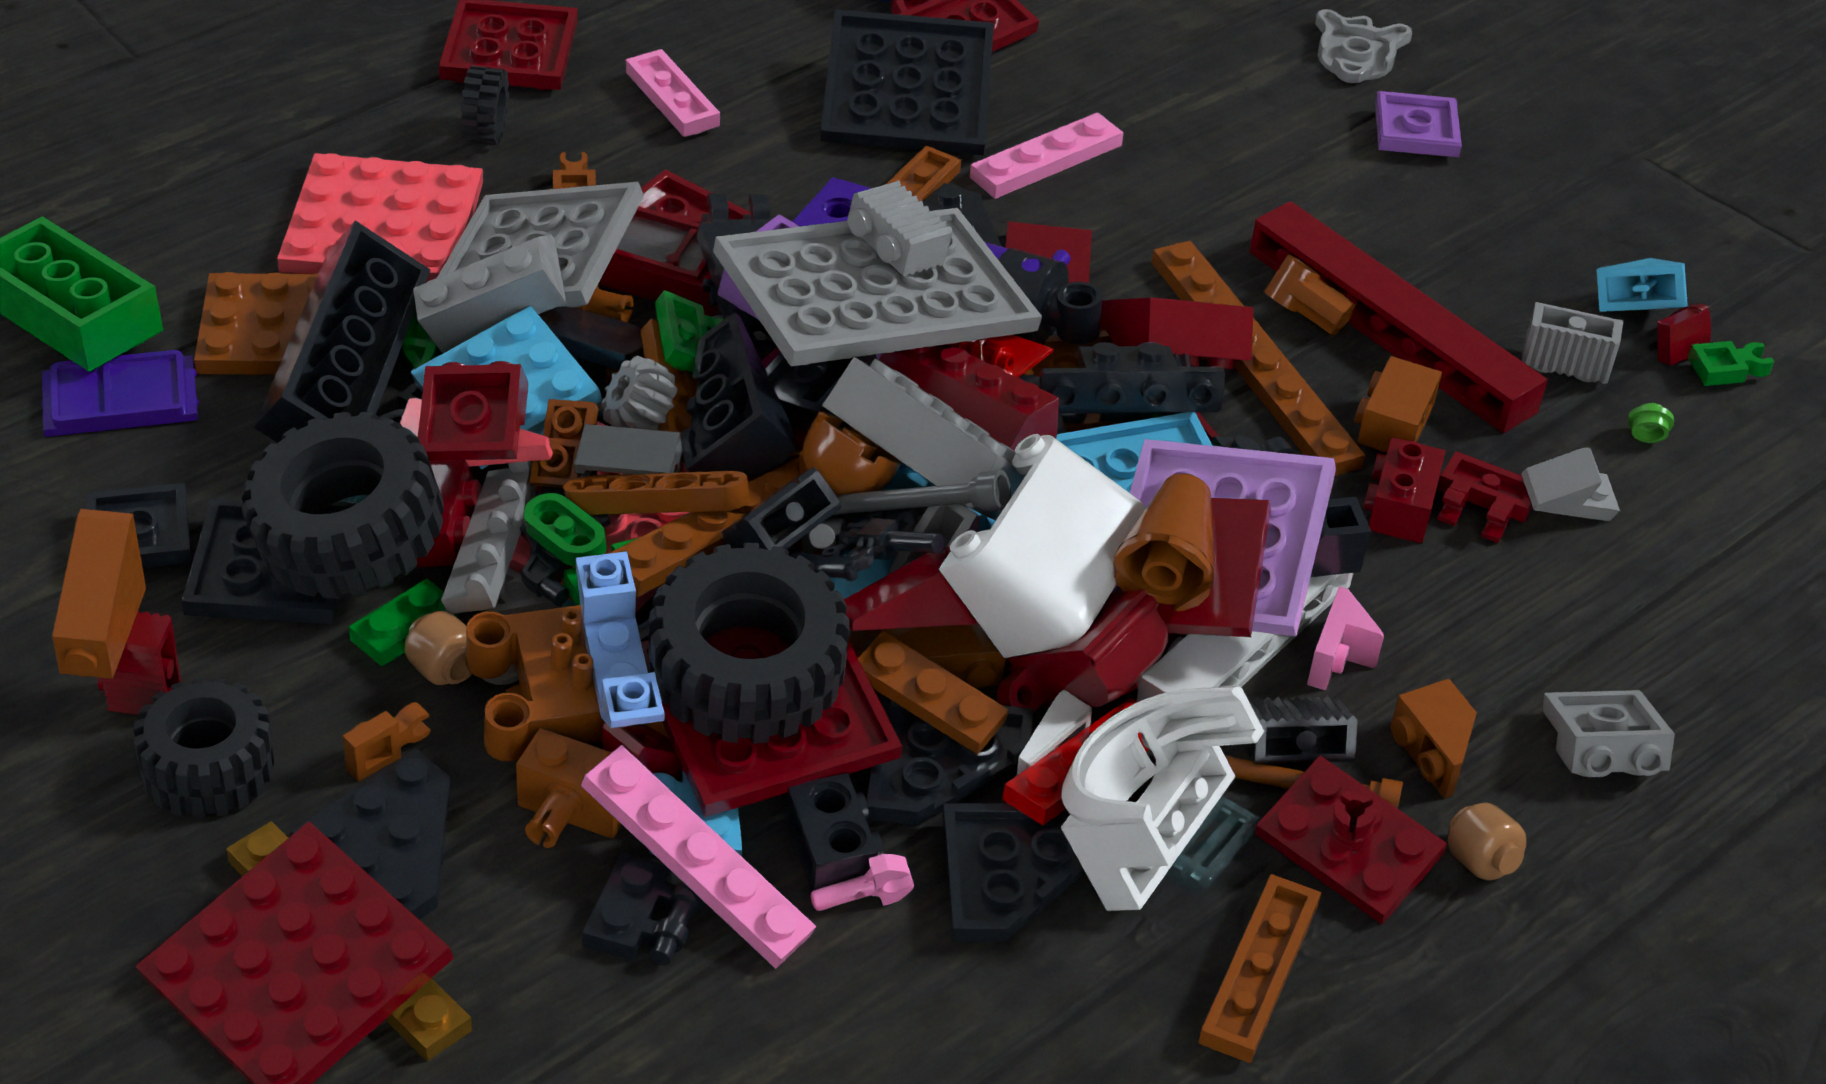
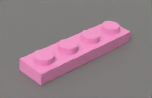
M1097 112L971 164L970 178L996 199L1122 146L1123 132Z

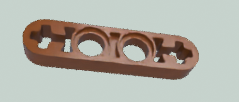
M739 471L591 475L574 478L563 485L564 496L589 515L728 511L741 508L750 502L747 475Z

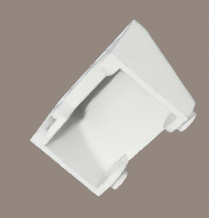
M1033 434L1023 439L1016 446V454L1012 460V465L1017 473L1021 475L1026 474V476L991 529L977 533L970 530L959 535L951 543V552L939 568L940 572L1004 658L1061 648L1077 641L1087 632L1117 584L1114 578L1116 570L1113 565L1115 553L1146 508L1140 500L1051 435L1040 436L1039 434Z

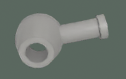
M829 518L803 536V552L812 554L817 548L826 549L836 546L835 536L840 532H845V527L848 525L847 520L844 518Z

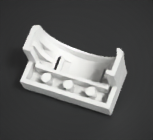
M1241 686L1183 689L1147 698L1125 708L1105 721L1086 739L1079 749L1062 787L1063 804L1070 813V816L1061 826V829L1107 911L1141 910L1231 784L1235 775L1220 746L1257 743L1263 735L1264 730ZM1138 733H1141V738L1145 747L1152 750L1156 758V766L1151 762L1149 756L1147 755L1142 743L1138 738ZM1153 776L1152 782L1137 802L1127 801L1141 785Z

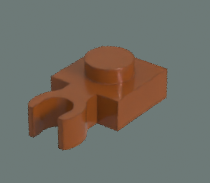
M566 152L560 154V170H553V189L596 185L595 170H588V157L585 152H581V160L577 162L566 160Z
M417 702L405 706L394 718L385 711L371 720L355 726L351 731L342 735L346 770L357 782H360L400 759L402 746L407 743L418 742L430 734L431 730L422 722V720L429 717V714Z

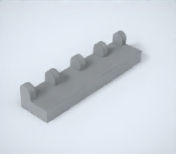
M531 461L508 463V469L488 471L441 599L446 610L452 614L495 608L521 533L520 527L525 521L524 508L532 499V491L536 489V486H531L529 483L532 467Z

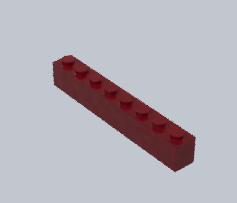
M1289 201L1255 219L1249 253L1276 272L1288 255L1295 257L1320 275L1319 279L1356 304L1352 312L1353 315L1347 323L1396 358L1442 372L1438 388L1504 434L1539 412L1547 378L1298 205Z

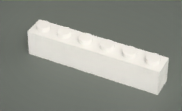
M1353 573L1310 577L1297 635L1333 603L1339 586L1347 589L1350 587ZM1252 631L1251 637L1188 634L1185 638L1180 636L1170 645L1166 655L1156 664H1153L1138 680L1136 701L1140 702L1159 694L1183 689L1226 686L1242 687L1290 643L1295 636Z

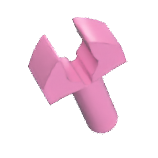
M881 854L868 858L870 869L865 875L812 891L811 903L817 911H822L870 895L879 897L883 906L898 902L914 888L906 858L893 854Z

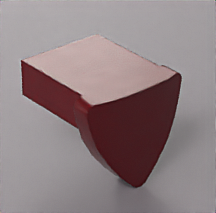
M1691 304L1675 311L1669 317L1657 321L1659 362L1671 366L1688 359L1692 344L1711 342V317L1707 305Z

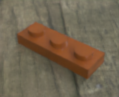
M882 631L858 658L873 689L977 755L1007 719V708L885 631Z

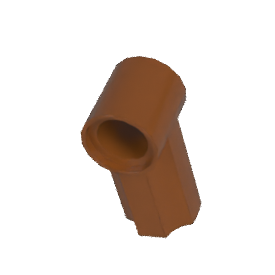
M1288 255L1264 292L1293 312H1300L1331 335H1336L1353 315L1352 312L1356 304L1319 279L1320 275L1295 257Z

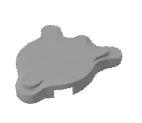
M1328 9L1320 10L1316 15V26L1322 32L1318 48L1319 61L1326 69L1336 74L1339 79L1346 83H1360L1364 80H1373L1385 76L1394 65L1396 51L1411 41L1412 29L1405 24L1399 23L1384 28H1376L1372 25V20L1367 16L1345 18Z

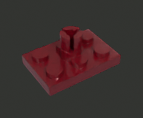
M1321 755L1256 825V836L1381 925L1384 924L1445 854L1447 843Z

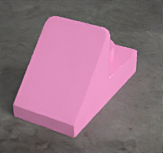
M1339 586L1314 652L1307 682L1309 686L1326 690L1332 673L1342 674L1346 660L1370 668L1377 666L1384 639L1383 633L1347 588Z

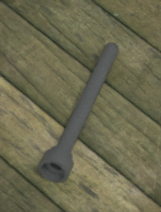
M1003 470L980 472L977 477L971 479L970 483L836 495L841 502L842 508L832 515L972 503L974 507H980L984 512L1001 511L1011 499V484Z

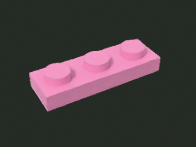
M662 49L626 59V73L683 137L699 134L702 131L720 126V112Z

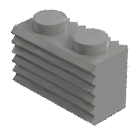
M900 180L853 194L846 223L855 236L865 240L877 251L883 262L890 263L905 278L909 273L913 275L916 271L920 273L923 269L927 271L930 267L933 269L937 265L941 267L945 262L953 233L951 226L947 227L945 221L941 222L940 216L935 217L934 211L930 212L928 206L924 207L922 201L918 202L917 196H912L911 191H907L905 186L901 187Z
M1535 302L1521 361L1539 372L1552 373L1556 371L1559 375L1563 373L1568 377L1574 375L1577 379L1584 382L1600 381L1602 384H1606L1609 381L1620 345L1623 321Z

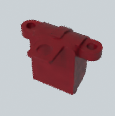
M1144 589L1111 593L1090 628L1077 641L1061 648L1008 657L1007 659L1012 666L1009 668L1010 674L998 687V703L1005 706L1034 709L1033 713L1039 707L1048 711L1057 695L1062 690H1066L1087 705L1100 707L1138 688V680L1161 657L1168 643V629L1155 608L1157 606L1156 599L1147 594ZM1018 690L1020 691V694H1021V700H1020V702L1018 701V698H1017V692H1018Z

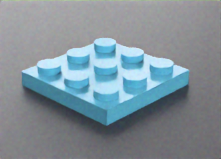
M531 305L411 371L415 384L423 393L425 366H442L448 362H458L465 365H489L495 361L521 364L529 384L525 425H520V429L543 435L549 399L595 402L596 404L603 401L597 385ZM482 465V466H479V467H480V469H483V468L487 467L488 465Z

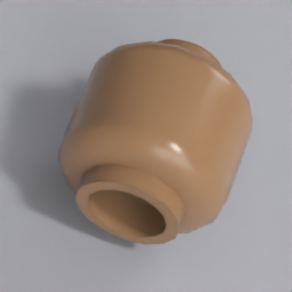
M436 611L421 616L414 621L406 637L404 652L408 661L428 681L435 685L458 684L472 675L465 664L466 625L457 616L449 611Z
M1487 802L1467 806L1461 809L1451 820L1448 829V849L1452 856L1476 877L1487 881L1500 879L1519 868L1524 858L1526 833L1517 821L1498 806Z

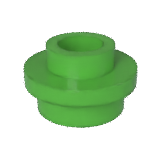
M1645 403L1634 408L1629 413L1628 426L1632 430V435L1637 440L1646 443H1656L1668 437L1669 432L1674 426V416L1668 409L1659 404Z

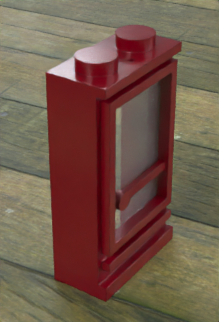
M638 206L598 284L654 301L665 290L703 305L705 315H717V305L712 307L709 304L710 292H705L702 289L703 280L707 278L712 279L697 239L700 223Z

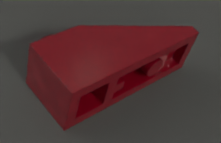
M950 546L945 548V553L925 554L845 598L849 629L856 631L979 624L939 570L951 552Z

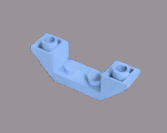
M627 551L576 558L584 639L587 653L593 658V681L601 718L610 728L664 721V710L655 672L648 673L635 618L636 589Z

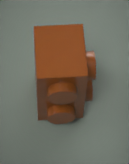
M1390 356L1383 372L1375 371L1367 393L1370 399L1362 397L1354 420V423L1361 425L1357 443L1375 448L1378 451L1388 452L1391 437L1417 442L1434 406L1442 372Z

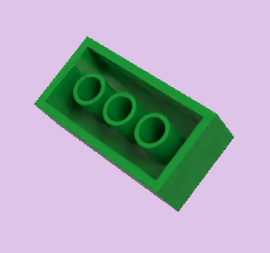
M43 216L0 238V314L90 372L97 367L103 366L104 363L135 346L141 345L147 339L164 331L156 289L153 284Z

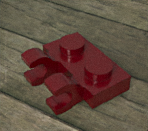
M1457 451L1453 454L1439 479L1437 490L1445 492L1442 502L1445 503L1437 520L1455 526L1467 501L1489 509L1486 516L1488 521L1481 533V537L1496 543L1500 542L1510 518L1524 523L1533 507L1521 475Z

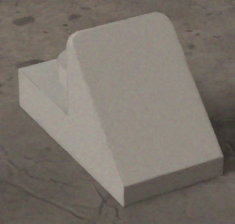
M1581 448L1530 466L1521 473L1535 511L1609 522L1620 511L1607 474L1599 473L1590 448Z

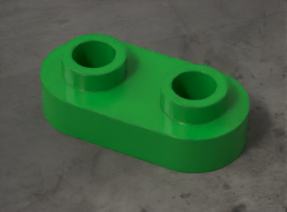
M555 493L541 494L532 498L526 504L523 514L527 533L563 563L576 567V558L606 553L607 545L603 526L565 496Z

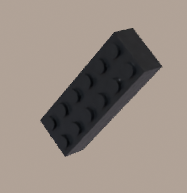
M355 220L327 252L253 428L279 443L283 440L282 435L294 427L296 430L308 426L307 421L318 417L326 420L334 418V413L348 412L351 416H359L360 412L376 415L416 310L413 288L426 283L430 269Z

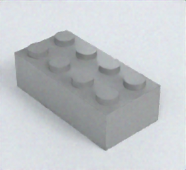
M853 357L823 403V407L936 486L970 483L971 479L977 477L980 472L1003 470L1009 478L1011 497L1013 496L1015 490L1026 476V474L1021 475L1017 473L1012 465V460L1016 454L1013 449L990 437L987 431L967 418L964 419L953 412L954 409L932 394H928L918 388V384L897 370L891 369L877 359H874L872 364L868 365ZM972 503L963 504L995 521L1003 511L984 512L980 507H974Z

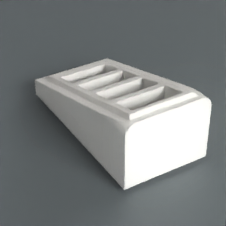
M1062 690L1019 755L1017 775L1090 726L1092 707L1066 690Z

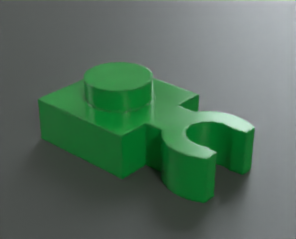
M1732 341L1692 344L1687 357L1704 386L1743 383L1748 374L1755 377H1765L1770 374L1774 364L1773 358L1761 359L1765 346L1759 342L1749 343L1742 349H1737Z

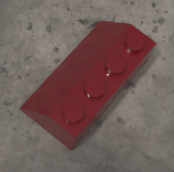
M943 344L933 347L882 353L879 358L880 362L905 375L918 384V388L937 397L954 409L953 412L964 419L967 418L987 431L990 437L999 443L1007 445L1014 451L1023 439L1033 434H1039L1040 436L1051 435L1057 439L1059 397L1040 389L1036 384L1026 382L1003 371L998 366L982 361L961 348Z

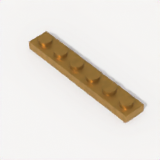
M270 821L226 848L228 862L244 876L286 841L288 837ZM432 978L385 1019L426 1061H429L472 1031L471 1017Z

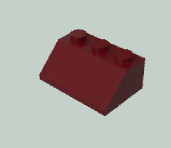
M1153 297L1102 300L1101 323L1113 343L1117 346H1139L1145 342H1155L1163 346H1170L1173 354L1177 353L1181 356L1186 353L1189 356L1191 367H1198L1199 360H1206V367H1222L1223 369H1233V361H1251L1253 307Z

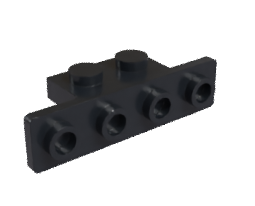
M1102 342L1093 345V347H1079L1077 361L1079 368H1044L1040 371L1039 388L1059 397L1058 414L1219 412L1222 408L1226 375L1222 367H1178L1170 346H1163L1155 342H1145L1139 346H1117L1112 343Z

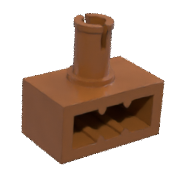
M542 728L538 730L516 763L518 806L536 812L532 820L525 827L526 835L531 841L539 845L547 832L549 835L543 842V847H553L567 823L612 839L615 837L622 824L581 786L585 775L612 752Z

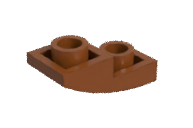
M548 400L543 436L548 437L553 454L549 460L532 461L529 479L531 486L563 488L566 482L580 477L581 473H575L574 462L585 424L596 425L599 408L595 402Z

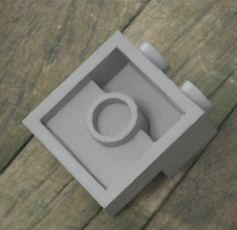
M1640 690L1544 693L1542 711L1558 732L1556 752L1571 773L1585 777H1604L1611 772L1651 776L1660 771L1670 770L1675 734Z

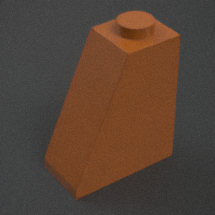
M80 509L52 635L60 674L111 679L114 677L146 590L135 521L131 513Z

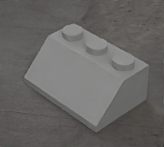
M551 234L536 237L413 288L418 322L442 353L449 351L530 305L537 314H541L566 303L555 239Z

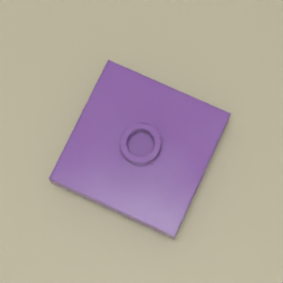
M1377 91L1375 111L1379 150L1459 157L1462 144L1457 100L1455 98Z

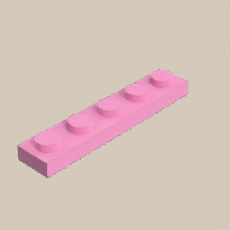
M621 745L585 775L581 786L775 969L812 935L816 926L624 746Z

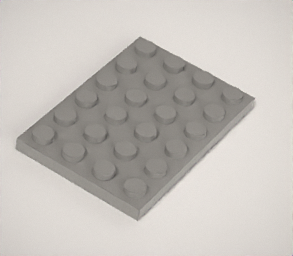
M958 208L934 211L935 217L940 216L941 222L945 221L946 226H951L953 232L945 262L941 267L937 265L934 269L930 267L927 271L923 269L920 273L917 271L913 275L909 273L906 278L890 263L883 262L877 251L865 240L855 236L846 224L847 221L717 236L715 239L714 254L790 366L808 365L811 363L1038 331L1042 315Z

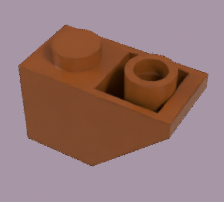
M1449 678L1399 695L1390 726L1393 738L1397 744L1406 749L1419 766L1423 777L1435 786L1444 799L1452 797L1477 714Z

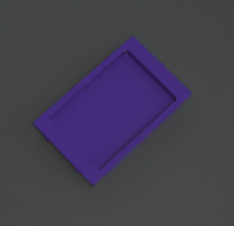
M179 350L119 355L90 372L73 361L54 363L51 365L50 370L42 371L43 399L41 406L43 407L44 436L50 437L198 420L197 406L199 400L196 397L195 385L197 372L194 369L193 355L183 356Z

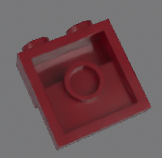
M495 361L489 365H465L458 362H448L442 366H425L418 438L420 444L425 448L429 461L517 459L520 425H525L529 384L521 364Z

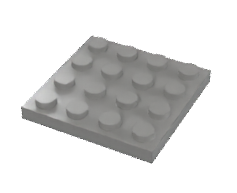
M639 182L485 195L437 278L536 237L551 234L555 239L566 303L558 307L567 306L575 308L587 305L644 197Z

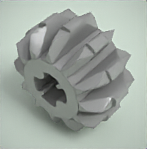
M636 356L631 361L625 360L621 364L620 371L612 373L610 385L605 387L607 394L601 402V408L604 409L603 420L613 427L657 430L660 423L666 422L668 411L674 408L671 402L678 389L674 385L675 375L670 373L666 367L649 358Z

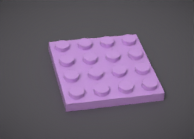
M1144 439L1130 494L1140 500L1145 507L1150 503L1163 482L1175 474H1190L1200 478L1208 485L1211 491V498L1269 500L1271 513L1252 631L1297 636L1336 472L1334 458ZM1116 584L1111 593L1123 591Z

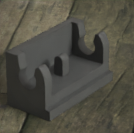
M585 424L574 462L575 473H581L580 477L591 476L594 471L622 474L681 473L684 460L680 432Z

